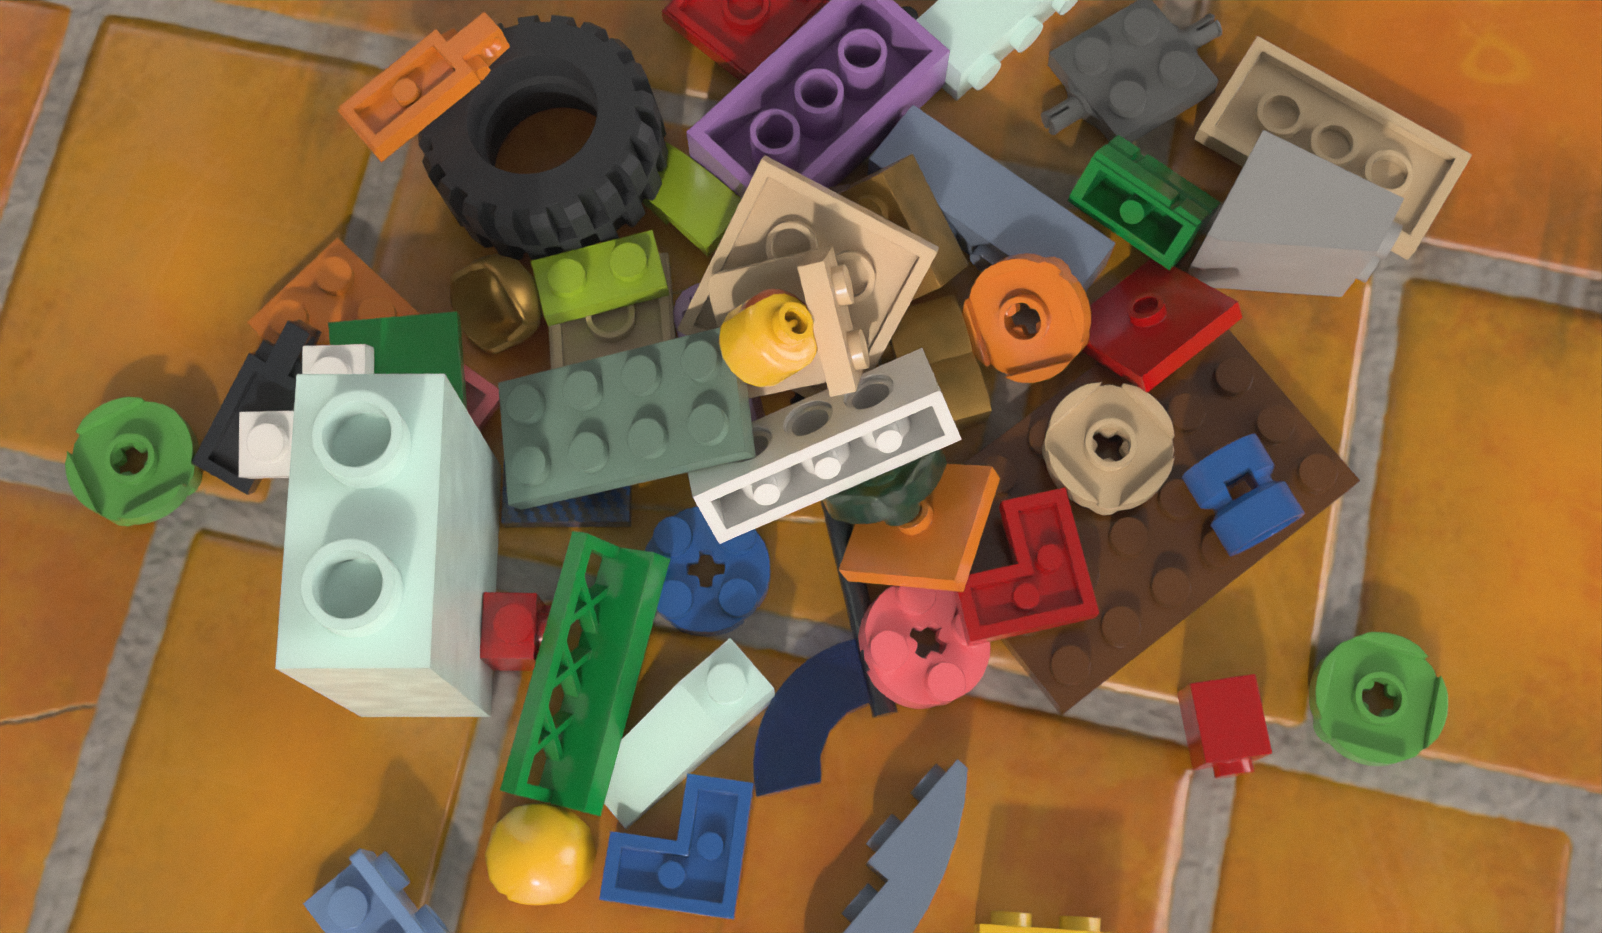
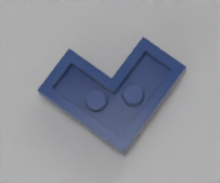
M687 773L677 841L610 831L599 900L734 920L754 783Z

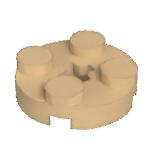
M1102 382L1079 387L1059 403L1048 423L1041 450L1051 479L1059 489L1066 488L1069 499L1081 506L1090 508L1097 514L1109 515L1114 514L1118 510L1132 509L1141 505L1160 489L1172 470L1174 461L1172 439L1175 435L1169 415L1152 395L1144 392L1139 387L1124 383L1122 387L1114 385L1100 386ZM1098 433L1107 439L1115 434L1119 435L1124 441L1119 449L1123 459L1119 461H1114L1110 457L1104 460L1095 453L1098 445L1093 437Z

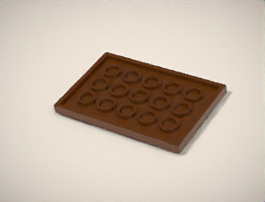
M1229 329L1148 392L1163 406L1169 415L1175 435L1172 439L1174 446L1172 470L1160 489L1141 505L1132 509L1118 510L1114 514L1109 515L1097 514L1090 508L1081 506L1069 499L1099 609V615L1090 620L1000 639L1061 716L1360 482L1358 477ZM1098 362L962 464L992 466L1000 477L969 574L1014 565L999 510L1002 501L1059 489L1048 473L1041 450L1048 423L1059 403L1072 391L1086 384L1102 382L1100 386L1114 385L1122 387L1123 383L1135 386L1134 384ZM1098 433L1093 437L1098 445L1095 453L1104 460L1109 457L1114 461L1123 459L1119 449L1124 441L1119 435L1115 434L1107 439ZM1255 433L1275 464L1270 475L1272 480L1285 481L1305 514L1291 525L1239 554L1229 556L1211 526L1216 515L1213 509H1202L1199 507L1182 476L1195 464L1217 450L1242 437ZM1244 480L1229 489L1228 492L1234 501L1252 489Z

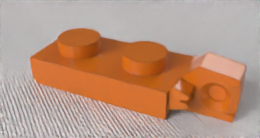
M485 12L459 32L453 28L440 34L435 29L341 104L337 111L382 163L480 84V80H483L491 71L489 66L510 47L502 30Z

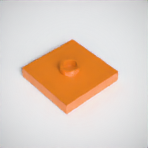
M909 462L871 478L839 571L847 581L964 592L1000 477L992 466Z

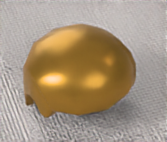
M498 254L487 255L472 261L469 265L451 276L449 291L453 312L457 311L460 315L461 329L468 339L487 354H498L522 343L533 335L540 326L542 305L536 281L518 260Z

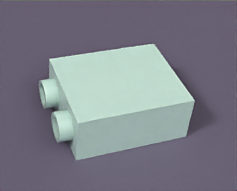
M445 374L296 375L275 669L360 717H491L493 670L480 659L483 595L484 592H496L501 465Z

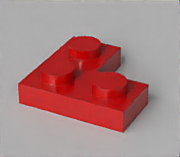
M1066 488L1002 501L999 510L1014 565L969 574L964 592L954 591L967 647L1090 620L1099 615V609Z

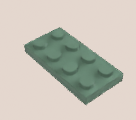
M720 327L499 382L508 505L522 510L756 457L747 383L731 372L722 357L719 345Z

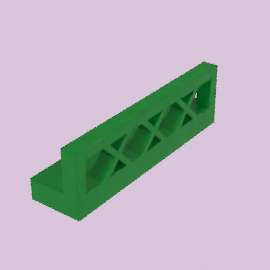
M572 531L500 791L601 816L669 566V558L655 552L618 547L591 534ZM593 553L602 557L595 584L588 589L585 573L590 555ZM578 619L582 632L578 646L570 652L567 637L571 624ZM561 683L564 697L560 710L552 716L548 705L553 689ZM543 748L546 762L539 786L528 784L527 781L534 756Z

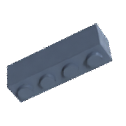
M914 105L910 107L869 158L868 175L913 153L961 250L970 255L972 264L980 272L1011 255L1029 253L1045 258L1054 256L1068 264L1071 274L1078 279L1086 292L1105 268L1114 248V241Z

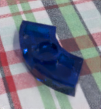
M855 639L838 643L808 659L786 679L772 698L763 716L755 743L753 768L757 799L821 784L820 757L829 734L846 715L862 709L870 703Z

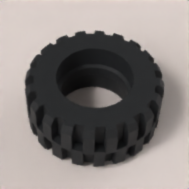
M538 15L519 17L518 25L504 28L502 23L497 24L510 47L489 66L491 71L483 80H480V84L418 133V145L424 153L422 163L428 177L459 225L465 227L471 238L484 248L494 246L501 256L521 260L524 253H528L533 261L595 245L599 242L603 243L618 239V229L625 223L631 228L634 227L646 214L641 203L644 199L653 201L656 198L662 185L658 172H662L667 167L668 149L664 141L666 130L642 65L635 62L632 51L620 39H609L606 29L591 22H583L581 28H578L573 17L551 15L550 22H541ZM554 108H573L597 117L593 131L585 145L571 159L553 169L540 173L518 174L495 167L497 154L504 139L515 126L533 114Z

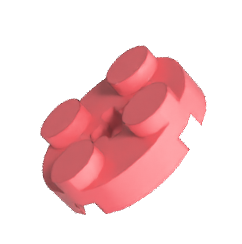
M892 586L882 592L870 604L861 621L858 635L860 651L864 650V658L870 668L867 674L873 685L890 700L913 709L946 705L970 692L982 678L990 657V642L967 647L954 591ZM925 628H929L935 633V640L939 643V652L931 651L922 658L915 653L918 643L910 637L912 629L921 632Z

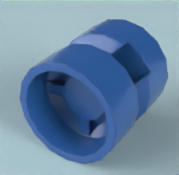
M1255 433L1242 437L1217 450L1195 464L1182 476L1199 507L1202 509H1213L1216 515L1211 526L1229 556H1234L1259 544L1291 525L1305 514L1285 481L1272 480L1270 475L1275 464ZM1245 480L1252 490L1233 501L1228 490Z

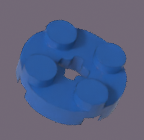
M699 507L688 508L674 516L666 517L655 527L653 536L646 545L645 551L655 552L670 559L657 611L672 626L690 635L718 636L738 628L744 623L745 619L753 615L757 607H760L767 596L771 570L767 547L756 529L719 544ZM711 555L714 563L724 564L725 566L724 574L714 576L712 586L701 587L698 576L688 575L690 565L698 564L700 556Z

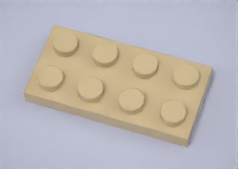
M1259 36L1253 42L1194 138L1199 143L1243 167L1262 131L1265 130L1403 197L1404 200L1393 220L1403 225V228L1391 251L1406 260L1416 251L1472 156L1467 151Z

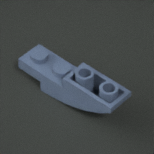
M957 759L947 772L938 764H935L910 793L920 803L906 819L901 822L895 815L891 814L868 840L866 845L875 854L870 858L866 866L886 884L879 892L869 883L866 884L841 913L851 923L843 933L914 932L927 911L945 874L957 839L965 803L968 768Z

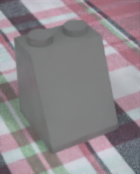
M1263 130L1187 273L1213 288L1342 297L1355 279L1366 283L1379 260H1384L1391 251L1403 228V225L1393 220L1404 198Z

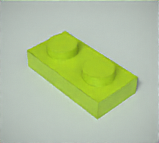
M653 230L531 261L543 314L548 327L670 295Z

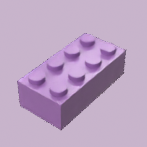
M831 0L686 132L690 158L718 178L741 199L764 156L783 164L828 189L829 187L837 186L880 146L912 105L920 108L945 85L950 50L893 0Z

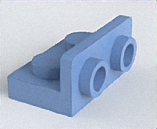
M359 848L349 857L352 862L351 865L303 903L325 933H450L447 926L430 906L425 904L418 910L403 890L410 883L409 878L399 864L385 851L377 857L374 852Z

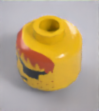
M766 289L729 312L720 327L719 345L722 357L731 372L745 383L764 387L774 386L809 365L815 357L818 348L813 332V319L807 305L795 294L788 291Z

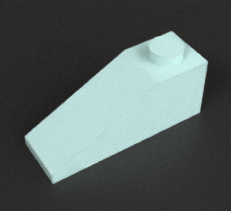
M731 638L678 682L621 740L604 804L625 829L634 824L687 777V773L691 774L775 700L774 687Z

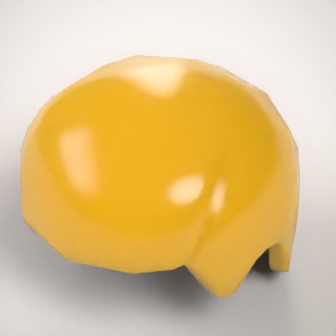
M531 803L513 808L493 826L485 852L489 880L497 891L506 895L508 900L525 905L560 904L571 899L590 879L596 856L590 828L570 809L546 803Z

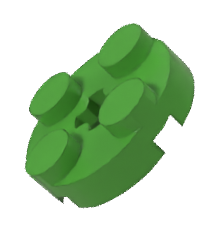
M123 397L111 400L90 412L75 431L80 436L74 444L73 454L67 451L65 471L74 495L85 507L119 526L146 524L167 516L177 509L187 496L197 491L202 480L201 469L194 465L192 461L199 449V443L190 425L172 408L162 403L147 402L138 397ZM135 447L140 453L148 452V460L144 463V468L136 474L130 471L120 473L119 467L127 462L125 452L128 449Z
M1368 632L1341 642L1319 661L1311 678L1309 706L1313 715L1314 731L1323 742L1330 744L1339 754L1363 765L1389 766L1413 758L1423 749L1428 748L1439 737L1445 725L1448 714V693L1442 676L1437 677L1433 667L1425 660L1429 656L1417 644L1402 636L1387 632ZM1375 682L1383 684L1384 696L1393 699V708L1381 710L1378 716L1369 712L1368 704L1362 700V691L1372 689Z

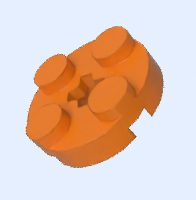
M1029 253L1005 257L985 269L975 280L976 283L972 286L970 296L965 299L962 316L968 331L972 352L986 367L991 364L998 371L1008 374L1004 378L1020 383H1034L1047 380L1062 372L1088 344L1091 326L1089 300L1081 283L1071 274L1068 264L1060 258L1054 256L1045 258ZM1020 303H1026L1030 309H1036L1040 321L1036 323L1037 333L1029 334L1025 325L1015 326L1012 315L1020 310Z

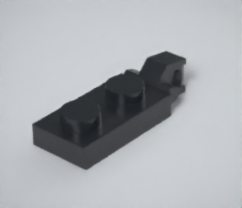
M300 319L298 321L289 320L276 344L263 340L256 352L248 354L192 460L194 465L246 495L252 494L257 490L262 478L248 479L238 477L239 412L294 411L296 375L302 374L303 346H316L322 333L321 331Z

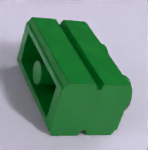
M1120 135L1096 151L1067 200L1168 270L1175 266L1190 251L1221 204V202L1149 154L1143 156L1140 153V148Z

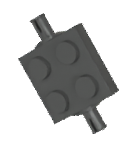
M1137 0L1049 52L1048 66L1065 86L1068 98L1041 113L1044 127L1046 129L1049 128L1048 132L1051 135H1056L1062 129L1082 118L1090 125L1099 129L1109 142L1118 135L1131 143L1215 93L1218 78L1198 56L1196 49L1222 35L1220 22L1218 19L1214 22L1215 16L1209 13L1204 18L1182 30L1172 24L1152 0Z

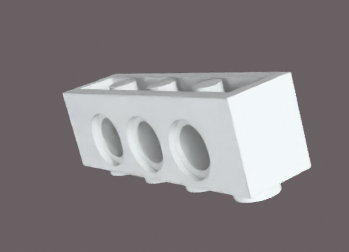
M920 348L863 373L856 392L830 397L829 391L826 389L753 421L752 430L756 457L688 472L692 496L720 544L962 439L923 348Z

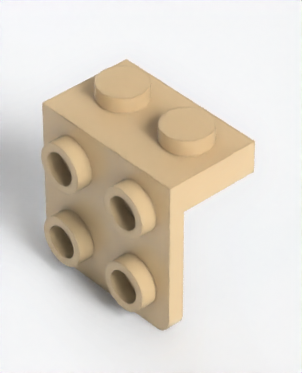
M833 246L718 271L709 278L707 290L717 328L721 327L729 312L766 289H782L795 294L807 305L813 319V332L818 351L812 362L774 386L757 387L747 383L749 399L825 382L827 383L830 397L857 391L863 369L869 368V355L862 330H853L847 306L854 303L851 279L846 265H837Z

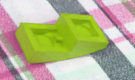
M665 142L668 149L667 167L662 172H658L662 185L653 201L644 199L642 203L666 225L670 222L708 257L718 248L741 198L692 158Z

